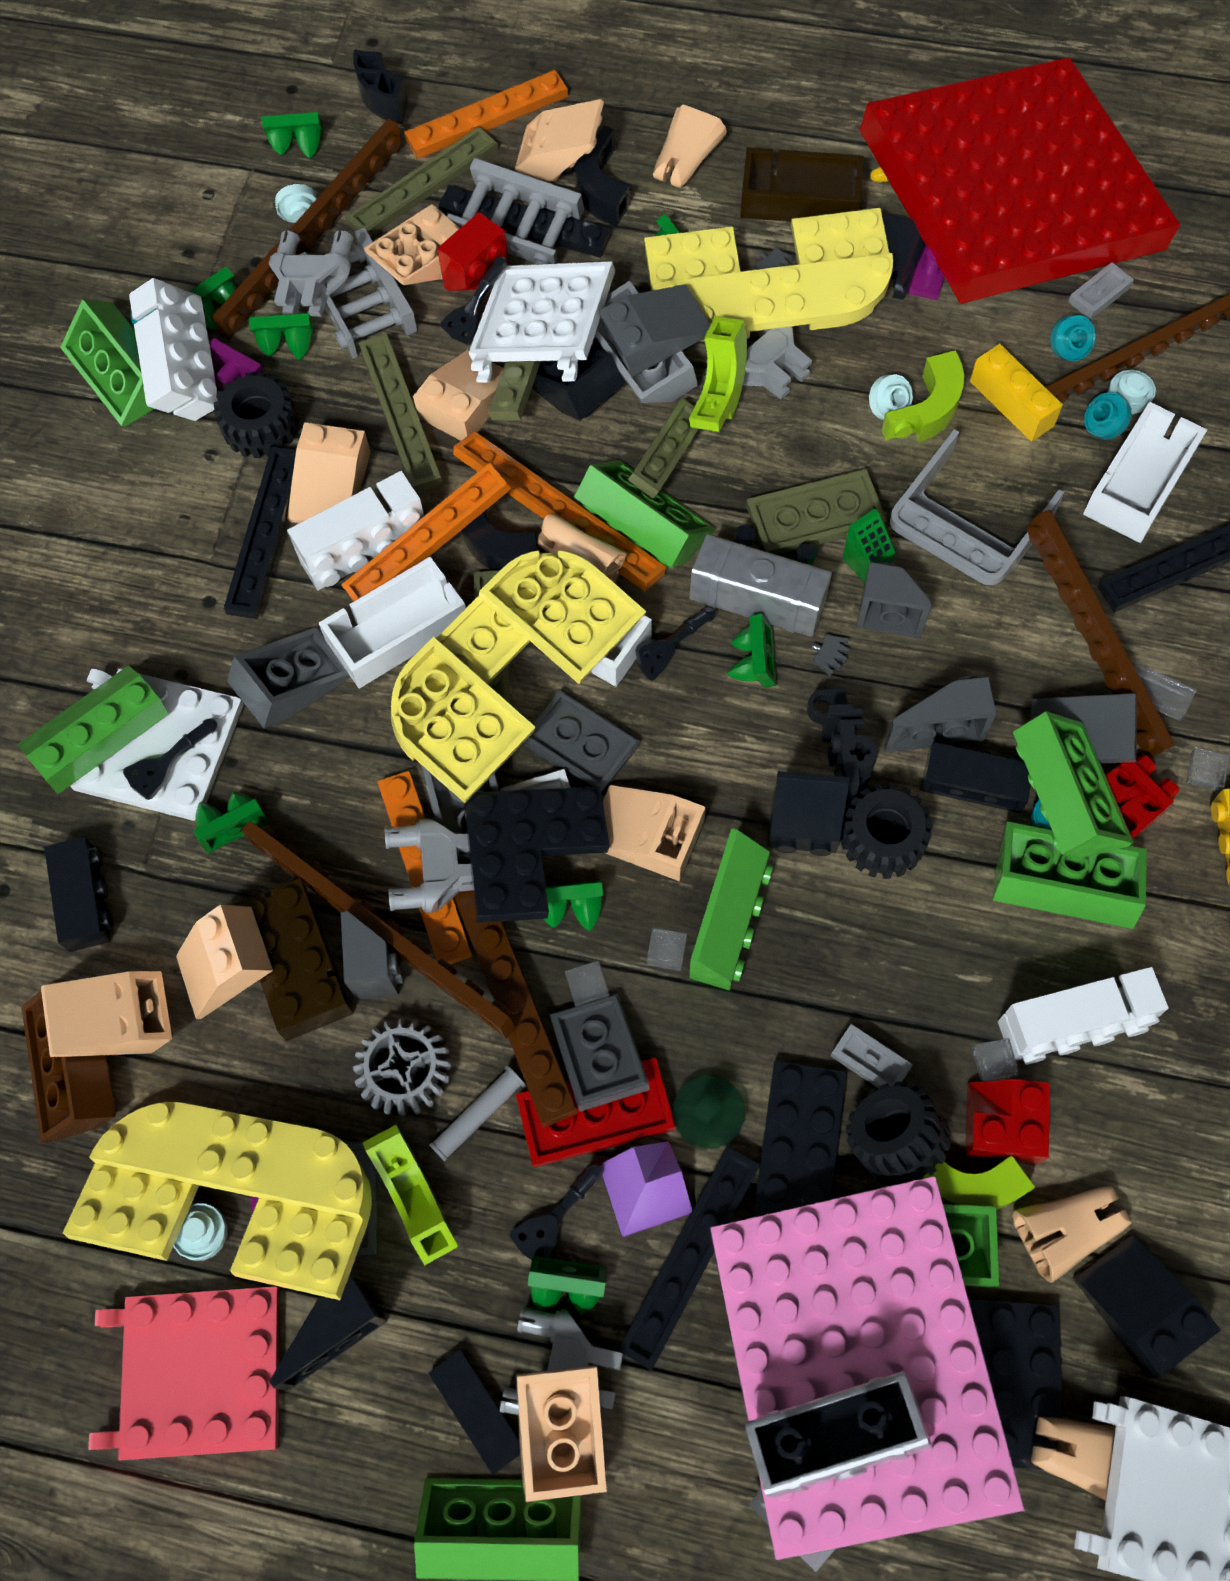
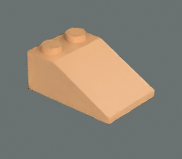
M466 350L430 374L413 396L416 412L420 420L459 440H463L474 431L478 433L490 417L488 411L504 369L492 362L491 380L489 382L477 383L478 371L471 370L472 360L469 350Z
M304 422L296 449L287 515L288 522L301 523L360 492L371 454L365 431Z
M219 905L196 921L176 955L196 1019L204 1018L273 971L251 907Z
M597 1366L517 1375L520 1453L526 1502L607 1492Z

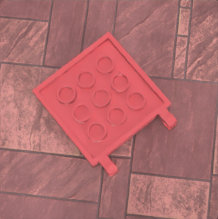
M275 1286L125 1297V1309L95 1310L96 1327L124 1326L120 1429L114 1432L89 1433V1450L119 1448L118 1461L278 1449L279 1389L273 1388L269 1381L279 1365L280 1288Z

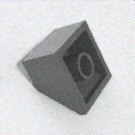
M870 562L861 595L856 628L921 639L932 602L902 567H896L886 562Z
M348 911L341 912L344 982L356 1000L399 995L398 984L404 982L402 963L398 962L396 952L392 953L386 941Z

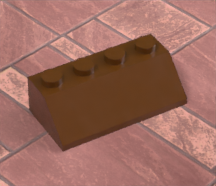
M53 980L50 984L73 980ZM40 991L21 1008L41 1143H48L100 1128L116 1117V1099L111 1092L109 1079L111 1069L109 1062L106 1060V1055L50 1057L42 992Z

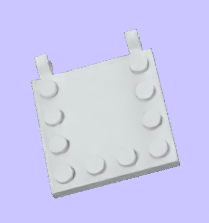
M613 262L506 266L494 283L469 351L472 360L471 370L478 371L477 383L489 382L492 377V362L558 360V370L564 369L562 381H575L578 373L577 361L587 360L601 317L599 310L604 308L615 274Z
M91 669L87 682L93 683L92 689H96L113 676L97 669ZM140 674L161 699L169 715L70 785V787L77 792L195 821L199 802L207 803L244 703L238 697ZM211 718L217 721L218 727L213 734H209L198 742L194 748L189 749L176 759L170 767L164 786L152 799L146 800L132 790L123 774L125 767L141 760L159 758L168 752L184 734H188L203 723V720Z
M1120 1396L1119 1406L1094 1402L1092 1418L1116 1425L1102 1536L1077 1531L1074 1548L1098 1554V1569L1142 1581H1230V1428L1130 1397Z

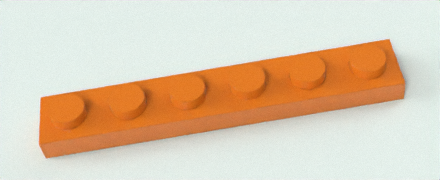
M553 70L404 132L405 139L416 158L420 159L451 146L479 126L484 131H487L567 98L568 88L556 70Z
M489 462L341 584L353 601L365 596L430 557L510 491L511 488Z
M409 771L377 781L392 827L416 825L419 819H426ZM417 846L399 847L412 887H420V883H424L421 849H418ZM453 898L444 907L433 913H426V911H422V908H419L437 962L440 959H444L449 964H453L473 957Z

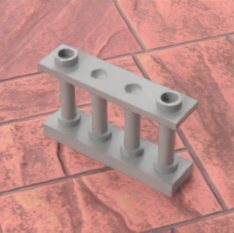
M474 158L470 171L476 188L462 218L452 214H448L447 217L461 228L477 214L486 192L494 190L503 195L491 221L501 227L513 200L520 199L529 202L515 236L505 233L507 252L532 261L535 265L559 264L556 250H553V247L566 218L573 217L580 220L584 212L581 194ZM547 208L555 211L556 214L542 245L527 241V236L539 210Z
M365 227L354 231L357 244L353 246L354 249L350 250L348 256L350 264L358 260L360 263L365 262L367 265L365 270L347 277L345 282L328 296L324 307L337 330L334 333L340 348H347L352 359L358 357L354 341L393 324L395 326L401 325L406 336L417 332L414 313L395 279L364 251V248L373 242ZM368 282L372 284L377 283L379 286L376 292L338 308L335 307L331 299ZM380 303L384 305L389 304L391 307L389 313L349 330L343 319Z

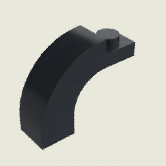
M604 125L598 135H595L597 142L593 150L589 154L584 153L574 165L576 192L581 194L583 206L596 218L617 227L630 206L629 185L611 179L602 172V169L615 151L614 129Z
M486 510L462 529L464 541L471 554L481 564L493 571L501 570L510 561L523 554L538 551L536 532L506 533L500 531L488 522Z

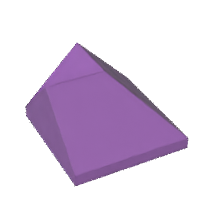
M669 1141L636 1146L602 1163L604 1166L602 1176L622 1238L692 1213L683 1175Z

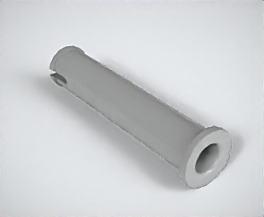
M506 1065L504 1067L506 1071L441 1133L433 1143L429 1144L444 1162L520 1087H526L525 1083L510 1067Z

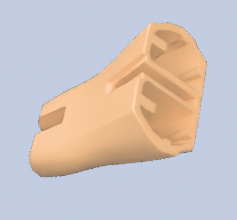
M684 104L678 107L671 122L664 146L655 164L653 177L666 182L673 171L671 185L681 189L701 162L725 137L727 130L721 119Z
M555 514L545 516L541 527L542 532L537 540V544L545 552L557 553L560 550L582 557L616 584L619 576V571L617 570L623 565L627 554L625 551L584 533Z
M1113 1186L1099 1187L1066 1198L1014 1210V1226L1039 1274L1047 1282L1053 1283L1080 1261L1115 1238L1132 1224L1126 1210L1116 1214L1105 1215L1106 1219L1099 1221L1095 1214V1210L1099 1208L1103 1210L1110 1203L1119 1199Z
M1039 1417L1035 1434L1056 1442L1057 1448L1033 1446L1031 1462L1041 1469L1071 1482L1106 1501L1116 1426L1078 1422L1062 1418Z

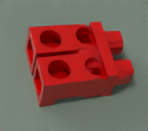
M1147 755L1137 758L1136 762L1122 763L1105 775L1118 807H1120L1119 809L1132 840L1168 810L1174 803V797L1180 791V788L1171 779L1166 778L1157 785L1149 777L1156 770V766Z

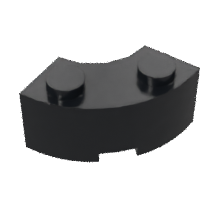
M354 49L353 64L359 92L364 104L378 117L402 124L408 105L404 78L392 74L385 68L382 52Z

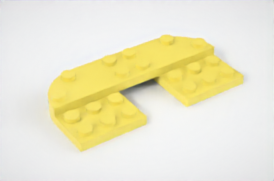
M881 208L792 219L791 229L798 265L740 272L733 226L644 238L651 291L686 284L710 325L715 316L745 320L747 338H750L751 331L806 324L809 325V330L846 326L862 320L873 312L874 307L886 295L892 274L893 255L889 253Z
M538 550L515 558L505 565L480 590L479 596L437 638L433 636L399 673L391 700V722L399 745L412 761L416 759L461 801L466 803L536 728L488 684L530 641L580 684L645 616L646 611L598 568L575 554L560 550L557 553H539Z
M162 1102L140 1108L120 1119L101 1136L92 1150L89 1158L95 1164L63 1231V1234L69 1239L167 1261L199 1185L257 1197L259 1200L230 1272L236 1277L341 1300L368 1225L372 1207V1194L369 1180L360 1162L351 1149L336 1136L314 1128L180 1102Z

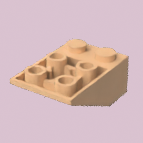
M598 99L542 111L526 126L515 170L547 183L555 182L566 168H572L584 153L589 154L595 147L597 142L595 135L603 118L601 112L604 101Z
M431 204L366 246L364 251L402 285L442 279L437 248L459 230L460 227Z
M610 785L603 800L610 845L608 853L605 854L680 881L704 824L706 807L675 795Z
M128 971L48 984L41 987L50 1057L147 1054L155 1052L172 1040L162 971Z

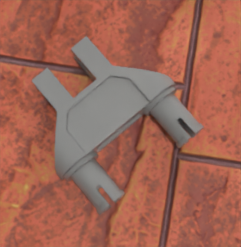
M283 231L281 233L277 253L270 257L269 265L279 279L274 303L277 306H283L282 313L284 315L296 314L301 300L303 306H310L308 311L310 316H322L328 296L338 289L349 275L351 264L348 256L354 239L350 233L341 231L340 236V232L336 231L331 252L325 255H295L300 237L291 231L287 233Z
M792 326L763 330L766 334L747 349L744 386H763L779 399H782L790 392V388L787 385L791 382V377L783 369L801 382L810 375V370L807 367L811 365L812 360L794 345Z
M419 819V822L412 826L384 827L386 849L417 846L418 849H421L424 883H420V887L388 888L390 911L422 908V911H426V913H433L444 907L458 892L473 890L470 864H458V861L470 860L467 834H454L431 819Z
M522 1307L520 1317L534 1320L535 1323L519 1320L517 1332L551 1338L550 1341L553 1342L548 1371L588 1367L590 1364L620 1370L623 1353L592 1347L567 1310H557L556 1314ZM505 1386L502 1397L518 1400L517 1389ZM599 1389L600 1407L613 1410L616 1393ZM501 1401L500 1412L518 1415V1403Z

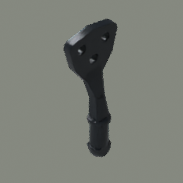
M498 256L493 260V264L484 277L480 278L481 281L467 305L453 310L441 321V327L452 339L465 345L472 344L478 329V310L481 301L488 291L494 287L493 284L503 269L505 270L507 266L505 257Z
M712 607L702 608L698 614L689 620L683 621V624L667 639H652L639 644L635 652L638 666L648 680H655L667 667L679 642L690 634H694L695 630L705 623L711 622L715 618V610Z
M211 718L202 721L203 723L191 732L184 734L161 757L141 760L125 767L123 774L132 790L146 800L152 799L164 786L170 767L176 759L189 749L194 748L198 742L209 734H213L218 727L217 721Z
M601 1162L590 1163L575 1184L570 1185V1191L561 1204L549 1214L530 1218L511 1231L510 1238L524 1256L532 1260L533 1256H539L537 1254L538 1249H542L544 1251L542 1257L551 1258L557 1246L560 1222L566 1212L578 1200L584 1199L586 1192L598 1178L602 1177L604 1166ZM539 1230L544 1231V1237L540 1238L538 1236ZM522 1232L526 1234V1240L520 1239Z

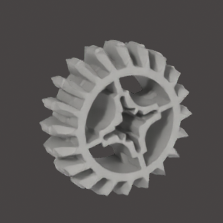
M404 1018L398 1020L397 1028H394L390 1021H386L384 1023L385 1032L381 1034L379 1029L373 1028L372 1034L375 1039L373 1041L367 1038L362 1039L361 1042L367 1048V1051H356L355 1057L364 1062L353 1066V1071L356 1074L362 1075L355 1080V1085L358 1088H365L361 1096L364 1100L373 1098L371 1106L375 1110L384 1105V1113L391 1116L396 1106L401 1117L406 1116L407 1106H411L414 1113L419 1114L421 1108L418 1103L424 1100L428 1107L433 1106L434 1103L429 1095L433 1092L441 1097L444 1092L437 1085L438 1082L445 1084L450 1081L448 1075L440 1072L452 1068L451 1062L443 1059L450 1053L447 1046L439 1047L443 1042V1038L440 1034L432 1036L433 1029L430 1025L423 1027L420 1031L419 1020L414 1019L409 1028H407ZM400 1042H416L424 1046L428 1051L421 1054L419 1051L408 1053L403 1050ZM389 1047L390 1055L388 1060L379 1065L378 1070H375L379 1056ZM398 1053L403 1059V1061H405L407 1065H410L406 1066L408 1069L405 1072L407 1081L405 1080L403 1075L400 1074L397 1069H395L399 1068L397 1066V1064L400 1062ZM431 1063L428 1076L416 1088V1075L426 1069L427 1064ZM384 1080L386 1083L400 1082L405 1094L388 1093L379 1088L377 1083Z

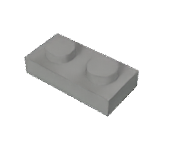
M1111 262L1070 295L1068 302L1091 320L1129 290L1134 279Z
M852 1024L831 1053L832 1058L879 1089L880 1085L888 1083L890 1086H893L895 1082L903 1081L913 1065Z

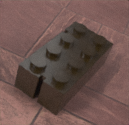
M747 147L740 218L792 222V219L859 211L863 155L779 149L777 174L771 175L773 149Z
M301 878L270 889L272 896L268 898L263 892L234 904V906L251 907L273 969L272 972L260 979V983L277 1032L286 1041L353 1015L343 985L339 981L341 979L309 891Z

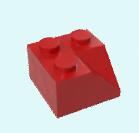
M480 212L474 215L437 248L443 284L447 291L476 290L481 281L480 278L484 277L493 264V260L498 256L505 257L507 266H509L505 230Z
M1016 1079L968 1083L965 1157L1004 1161L1012 1155L1017 1163L1036 1165L1049 1158L1050 1083Z

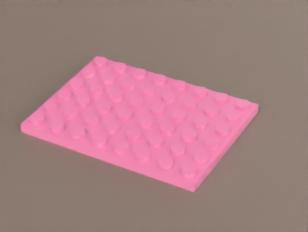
M935 1176L710 1228L748 1421L766 1416L769 1412L775 1410H785L868 1383L871 1379L877 1377H886L905 1371L910 1380L932 1444L931 1449L909 1455L907 1459L901 1461L893 1460L868 1468L866 1473L843 1481L834 1479L809 1487L807 1491L801 1493L793 1492L778 1498L766 1497L761 1482L776 1560L1024 1511Z

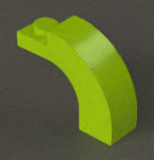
M715 316L704 337L707 350L705 384L689 417L691 428L720 432L726 418L732 419L740 398L746 368L747 335L745 320Z
M956 350L926 359L922 377L930 396L919 404L886 412L881 430L885 440L901 439L915 433L920 443L936 436L949 425L957 411L964 387L963 366Z
M397 1124L363 1142L369 1158L394 1201L409 1239L424 1265L457 1248L458 1244L434 1192Z
M1012 1155L993 1169L980 1174H967L957 1171L944 1161L943 1164L938 1163L935 1166L937 1171L934 1174L930 1175L928 1173L923 1176V1179L935 1176L942 1204L993 1206L996 1207V1210H999L1035 1188Z

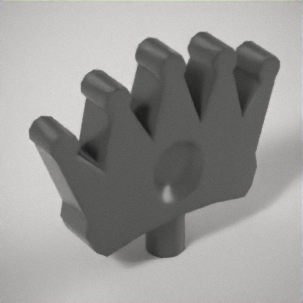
M774 248L768 256L761 252L759 257L763 260L757 262L756 269L791 266L790 263L793 262L794 257L780 251L779 248Z
M826 634L823 638L822 646L816 643L813 644L812 649L818 651V653L814 656L812 662L831 676L833 670L830 668H834L837 671L841 668V664H838L837 661L842 663L847 661V657L841 653L847 654L849 652V648L842 645H846L849 639Z

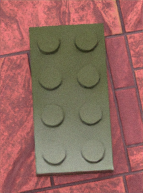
M867 469L746 500V508L762 551L774 555L796 551L801 544L816 546L847 538L849 525L873 509L878 511L885 527L887 524L886 516Z

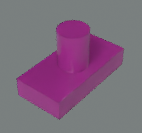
M927 246L915 270L908 294L938 300L944 275L938 267L933 253Z
M215 338L209 342L213 365L220 368L215 375L216 387L224 391L223 385L227 382H234V377H246V373L251 372L253 375H258L259 372L264 373L261 364Z

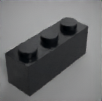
M944 741L939 743L933 742L927 755L920 791L1022 813L1029 800L1031 784L1028 780L1029 772L1026 764L1020 757H1000L992 755L984 749L969 750L959 748L954 743Z
M85 836L45 846L44 850L58 943L68 952H73L111 942L109 930L113 929V920L110 911L105 909L104 898L108 897V889L104 878L100 877L99 867L103 866V857L99 847L94 846Z

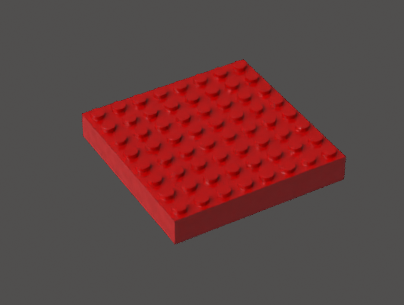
M1070 57L869 102L866 105L859 131L909 217L913 218L920 236L927 248H930L938 267L960 304L1107 266L1111 262L1116 264L1165 251L1180 226L1169 206Z

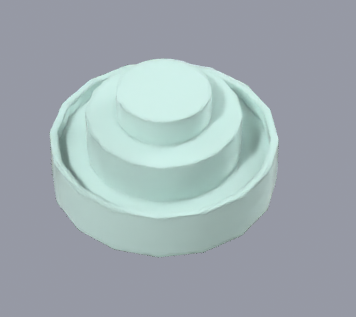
M293 184L282 188L275 198L278 215L283 220L296 223L317 199V194L311 187L303 184Z
M1125 370L1113 377L1108 387V392L1118 393L1126 399L1131 406V414L1143 412L1148 403H1152L1156 387L1148 375L1136 370Z
M896 374L884 375L878 378L871 387L869 394L870 408L873 414L881 420H884L886 412L909 407L912 405L913 400L912 388L909 382L903 376Z
M192 1204L173 1248L181 1256L193 1261H204L215 1256L223 1248L227 1239L228 1225L224 1215L218 1209L208 1204Z

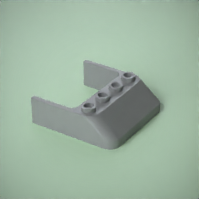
M954 429L894 506L890 517V525L896 533L984 585H995L1016 568L1032 546L1027 532L1017 547L1013 548L926 497L925 489L954 452L960 433ZM1059 489L1042 512L1050 509L1054 516L1064 492Z

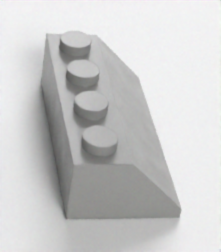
M628 281L607 295L604 307L627 295L638 294V291ZM600 317L594 337L603 350L612 355L618 371L641 403L673 402L698 386L694 368L682 351L631 377L606 333Z

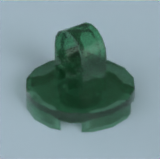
M701 1076L690 1080L679 1090L673 1102V1121L677 1133L687 1144L699 1150L723 1148L738 1137L745 1121V1105L740 1093L730 1082L717 1076Z

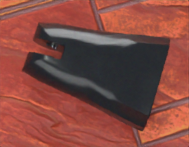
M883 213L882 218L889 253L893 255V268L890 279L895 281H893L894 290L892 298L903 300L909 290L926 244L920 236L913 218Z

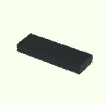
M461 1349L428 1373L492 1475H495L521 1455L520 1440L502 1412H500L499 1407Z

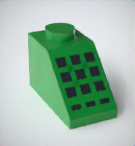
M873 509L849 525L842 557L846 564L865 583L870 562L892 564L895 556L893 545L876 509Z

